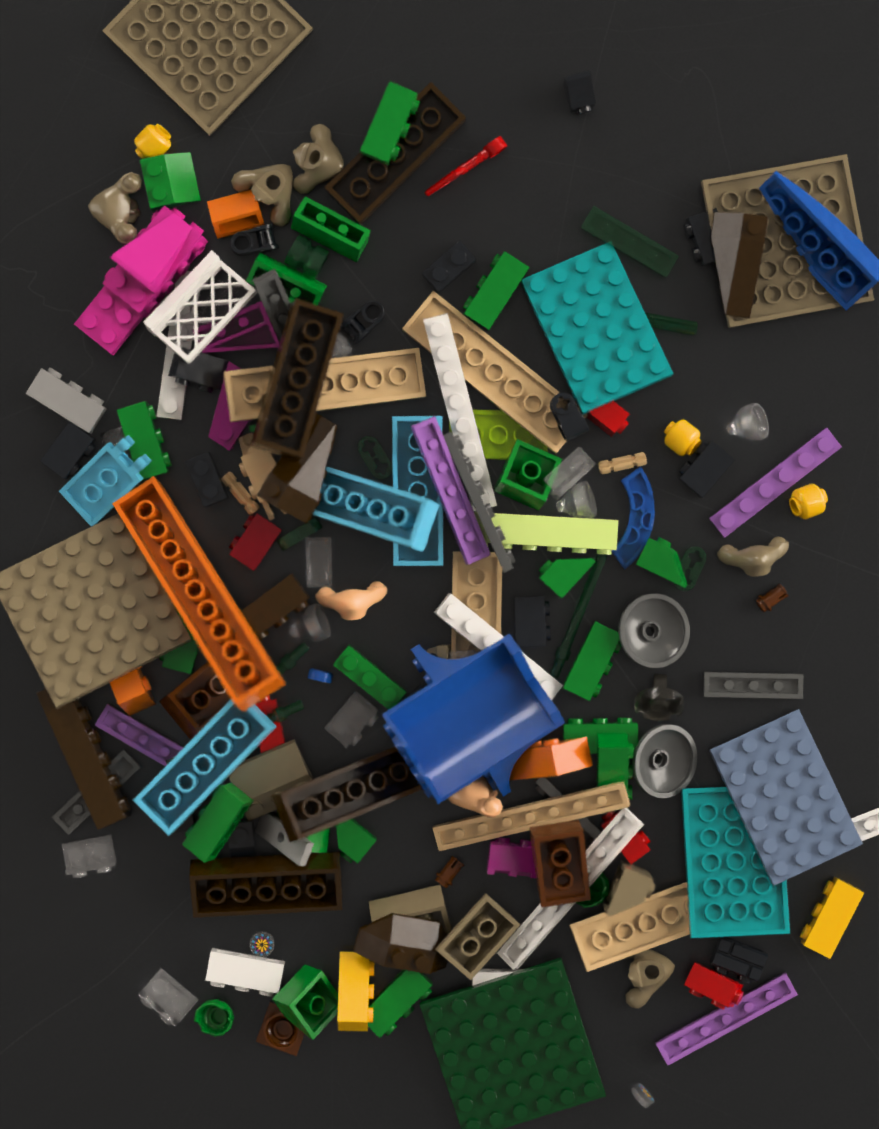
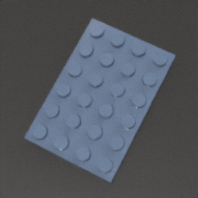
M799 709L709 750L772 886L863 844Z

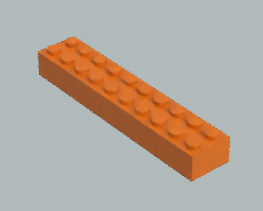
M153 476L112 503L235 705L244 712L285 685L286 683L163 485Z

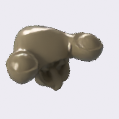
M317 124L311 128L310 136L313 141L312 143H302L293 151L296 164L305 171L295 177L293 181V188L300 194L309 193L316 185L331 179L343 169L342 155L332 140L330 129L324 124Z
M276 164L254 170H241L234 174L231 183L236 191L243 192L251 188L256 201H261L267 205H275L270 212V221L275 226L283 227L289 223L292 216L290 198L293 187V173L290 165Z
M133 172L124 174L113 186L106 188L92 198L88 205L93 217L109 229L118 242L125 245L137 238V229L132 223L141 214L137 202L129 197V194L141 189L143 182L140 175Z
M775 537L768 543V546L754 545L739 551L732 545L727 544L720 548L717 556L726 565L742 568L746 575L754 577L763 576L770 572L771 566L776 560L785 555L789 548V542L782 537Z
M651 949L627 957L634 959L629 968L628 978L636 988L630 989L626 994V1003L631 1008L639 1009L644 1006L674 971L675 965L670 959Z

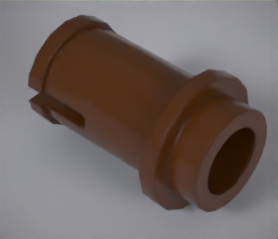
M779 583L763 596L761 594L758 595L756 603L762 612H770L772 610L771 607L789 595Z
M453 856L450 857L451 859L442 871L436 873L437 877L435 880L446 889L449 885H453L451 883L461 868L464 867V864Z

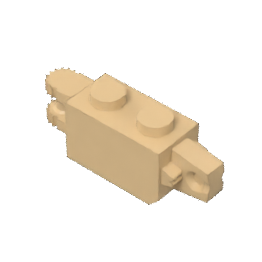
M249 433L238 438L243 455L241 457L242 463H239V467L244 477L249 476L252 485L248 488L253 500L258 499L259 503L263 504L269 520L275 519V514L269 502L260 498L257 494L267 476L275 467L276 461L271 452L250 446L253 433Z

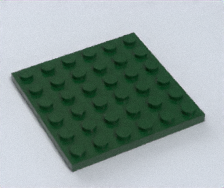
M562 958L420 1002V1008L461 1129H504L606 1096Z

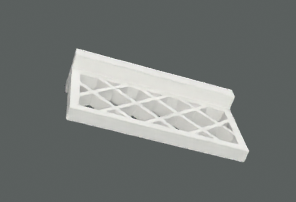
M211 251L143 323L151 334L157 336L185 362L190 364L256 295L257 291L222 262L218 255ZM221 269L228 274V283L215 284L214 276ZM232 287H243L248 291L243 298L232 299ZM228 288L229 299L215 300V289ZM211 289V301H198L197 294L201 290ZM229 304V312L225 316L215 317V305ZM211 306L212 317L198 318V307ZM186 307H194V319H181L180 312ZM212 322V330L208 334L198 335V323ZM194 324L195 335L181 336V325ZM168 325H177L176 337H166L161 332ZM195 340V348L188 355L181 350V341Z

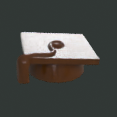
M270 1001L256 1042L297 1056L304 1033L284 1017L277 1005Z

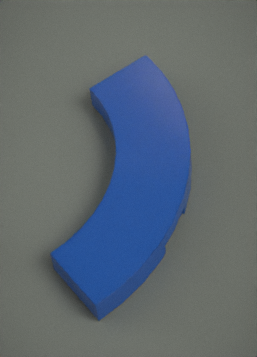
M641 466L621 480L629 499L630 513L626 530L617 542V550H612V554L624 570L643 551L654 524L655 507L653 491Z

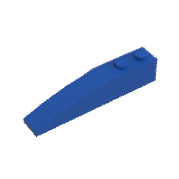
M777 171L759 187L774 214L779 215L784 223L783 228L787 235H791L797 245L796 250L800 256H804L809 264L808 269L811 274L845 310H848L879 281V259L849 228L816 199Z

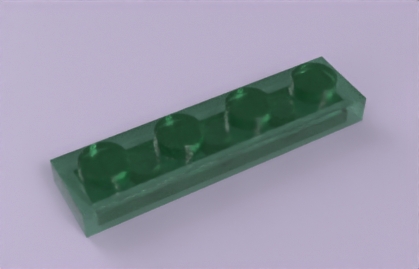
M593 206L581 229L612 245L615 249L667 278L679 255Z

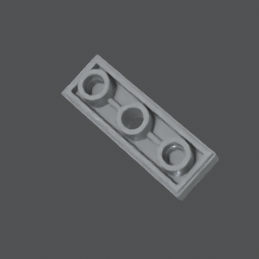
M270 812L261 816L255 832L297 865L305 866L314 843L307 838L290 843L281 819L277 815Z

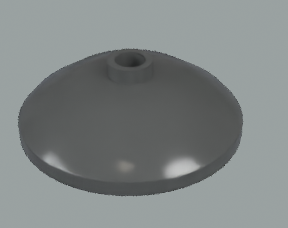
M642 595L634 599L625 608L620 618L618 630L621 646L627 656L641 666L648 668L668 666L681 657L688 645L690 638L688 617L679 603L666 595ZM647 627L651 629L649 636L645 632Z
M662 724L653 727L643 735L636 746L633 756V774L637 784L645 793L657 798L675 796L681 792V789L687 787L696 770L697 749L692 737L686 730L676 725Z

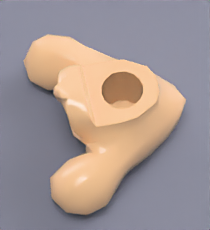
M380 581L372 582L366 590L347 589L335 593L329 587H322L315 594V598L323 607L337 611L341 618L357 620L366 615V611L370 606L380 602L387 594L388 589Z
M483 776L447 798L452 804L475 811L487 818H496L501 814L503 808L501 800L496 798L498 795L497 790L493 791Z

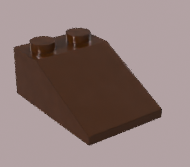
M207 661L159 702L189 739H192L231 700V697L213 667Z
M579 820L529 827L541 907L591 900L584 831Z

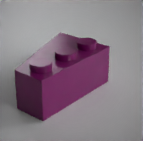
M262 301L241 309L202 350V353L279 347L280 342ZM212 322L198 327V335L208 334L212 330Z
M230 361L228 362L226 371L242 370ZM223 380L208 437L227 450L232 451L239 440L238 438L241 437L251 420L230 422L225 382Z
M498 837L495 840L490 839L486 867L487 874L495 875V872L514 877L521 875L536 878L531 840L520 839V843L510 842L509 837Z

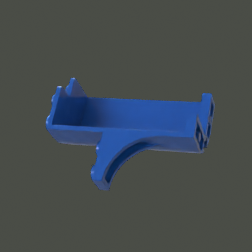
M510 634L481 652L461 659L435 657L418 644L411 649L415 656L412 662L419 673L422 671L426 673L423 678L428 686L382 714L387 722L383 727L397 750L402 754V757L428 798L433 796L438 804L483 775L493 791L498 789L504 797L511 792L509 785L510 774L519 757L536 741L565 723L559 710L534 677L521 649Z

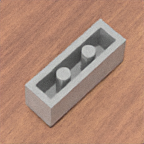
M49 367L48 371L41 368L26 394L92 434L107 410L106 407L102 406L104 401L94 394H91L90 397L86 396L81 392L83 387L73 381H70L69 384L60 379L62 374Z

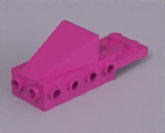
M164 205L162 209H158L151 217L152 222L146 229L143 228L137 234L136 239L110 257L117 263L116 267L109 269L102 283L105 286L74 323V325L113 356L144 317L147 319L159 306L165 295L172 291L177 280L188 271L190 264L203 252L206 244L209 242L202 236L204 230L194 222L190 225L183 220L185 215L175 207L170 210Z

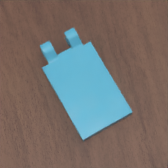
M129 435L119 441L116 446L111 442L107 443L59 490L63 497L91 527L98 524L114 508L112 503L132 491L144 479L139 472L152 461L146 453L135 462L127 456L125 451L135 443Z

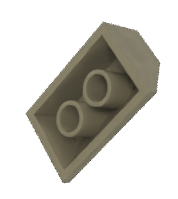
M291 740L244 760L231 773L229 779L231 783L254 800L245 813L248 821H251L277 810L272 799L273 795L310 781L313 777L295 740Z
M620 860L610 884L609 895L602 904L607 915L613 916L644 903L646 897H651L655 884H653V878L648 870Z
M441 885L368 902L372 922L391 913L437 920L447 935L452 931Z
M485 893L436 947V950L466 977L472 980L521 924Z

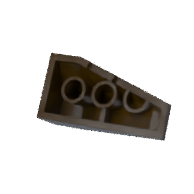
M714 212L710 238L714 249L724 315L750 318L765 243L767 216Z
M316 413L303 458L297 461L282 456L267 476L257 496L308 524L321 500L322 493H320L322 481L326 478L327 471L325 468L328 456L332 452L338 425Z

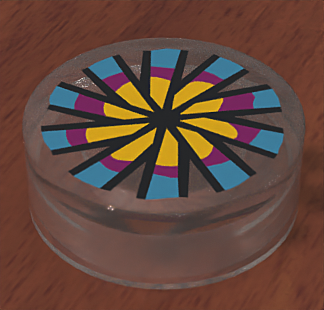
M264 931L255 933L250 940V949L258 957L268 956L272 953L275 946L272 935Z
M638 1083L632 1088L634 1097L645 1108H648L655 1102L652 1095L642 1084Z

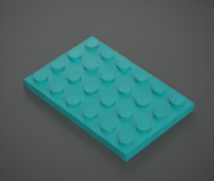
M611 241L521 280V285L582 415L673 376V371Z
M727 788L681 789L690 939L790 934L787 880L772 886Z

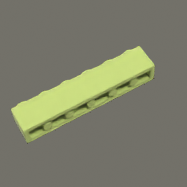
M474 512L488 547V543L491 542L486 534V531L482 525V522L477 512ZM494 513L495 517L491 518L494 526H500L504 534L505 540L501 541L504 549H512L513 544L522 545V550H537V546H547V551L562 552V547H571L572 553H587L588 548L597 549V554L611 555L612 550H617L618 520Z

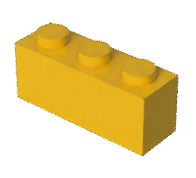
M834 877L833 881L829 880L823 890L825 896L821 903L817 902L811 914L814 918L810 925L806 924L800 935L803 938L801 943L804 946L831 959L864 895V892Z
M340 952L338 1031H368V1023H373V1007H369V999H374V984H369V976H374L375 962L355 952Z

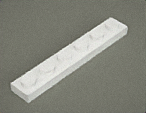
M187 271L184 275H182V276L177 280V282L175 283V288H176L192 271ZM194 307L184 308L180 312V318L194 319ZM182 324L181 336L194 335V324ZM169 325L168 337H176L177 325ZM193 340L181 341V347L192 350ZM166 346L157 417L182 420L187 386L175 383V378L168 376L174 351Z
M448 593L434 611L438 617L480 651L503 638L499 632L451 593ZM523 653L534 677L552 700L563 685Z

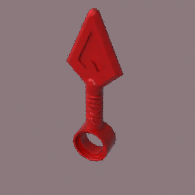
M499 136L489 142L477 155L459 165L457 169L425 191V195L430 196L487 158L491 159L508 147L503 138Z

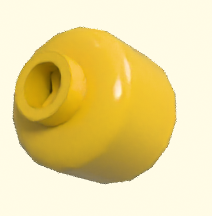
M148 124L134 139L137 147L135 152L142 159L163 155L171 147V135L159 124Z
M679 420L676 423L672 421L664 431L666 434L665 445L679 456L692 455L702 442L700 431L686 420Z
M808 484L795 489L789 499L791 511L795 516H799L802 519H809L822 514L828 502L825 490L820 489L815 484Z

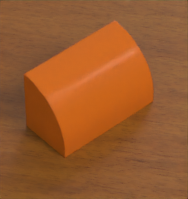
M251 189L207 201L217 239L265 225L259 201L255 200Z

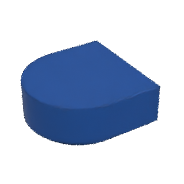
M311 668L307 678L332 683L334 674Z

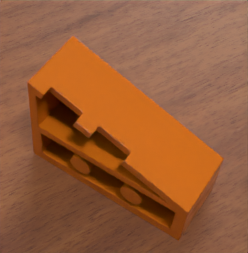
M143 666L110 682L118 705L129 716L156 705L150 691L152 688L149 680L142 673L141 668Z
M587 736L560 741L558 738L545 740L544 743L541 740L536 741L516 761L509 781L558 776L593 766Z

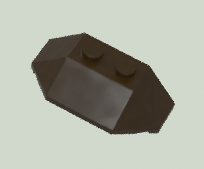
M391 913L375 920L369 925L360 927L353 948L355 953L384 967L431 974L446 968L448 960L436 950V947L447 936L439 921Z

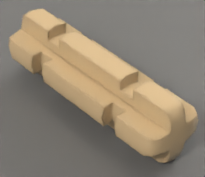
M641 452L634 454V456L627 455L611 459L612 461H600L598 467L601 474L611 473L612 470L616 472L634 468L635 465L637 467L647 464L645 453Z
M232 472L226 473L221 478V481L226 487L230 488L229 491L238 502L245 506L244 509L247 513L253 515L259 510L260 506L255 500L251 499L252 496L244 486L236 481L237 478Z

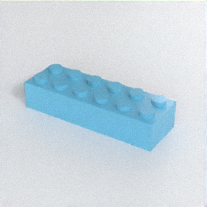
M392 416L393 488L427 498L439 504L423 552L393 542V566H443V506L410 427L434 416ZM435 416L442 432V416Z
M326 466L327 474L326 478L322 481L320 493H322L321 500L312 516L423 552L439 504L427 498Z
M231 699L133 801L168 836L171 835L277 726L256 705L243 712Z

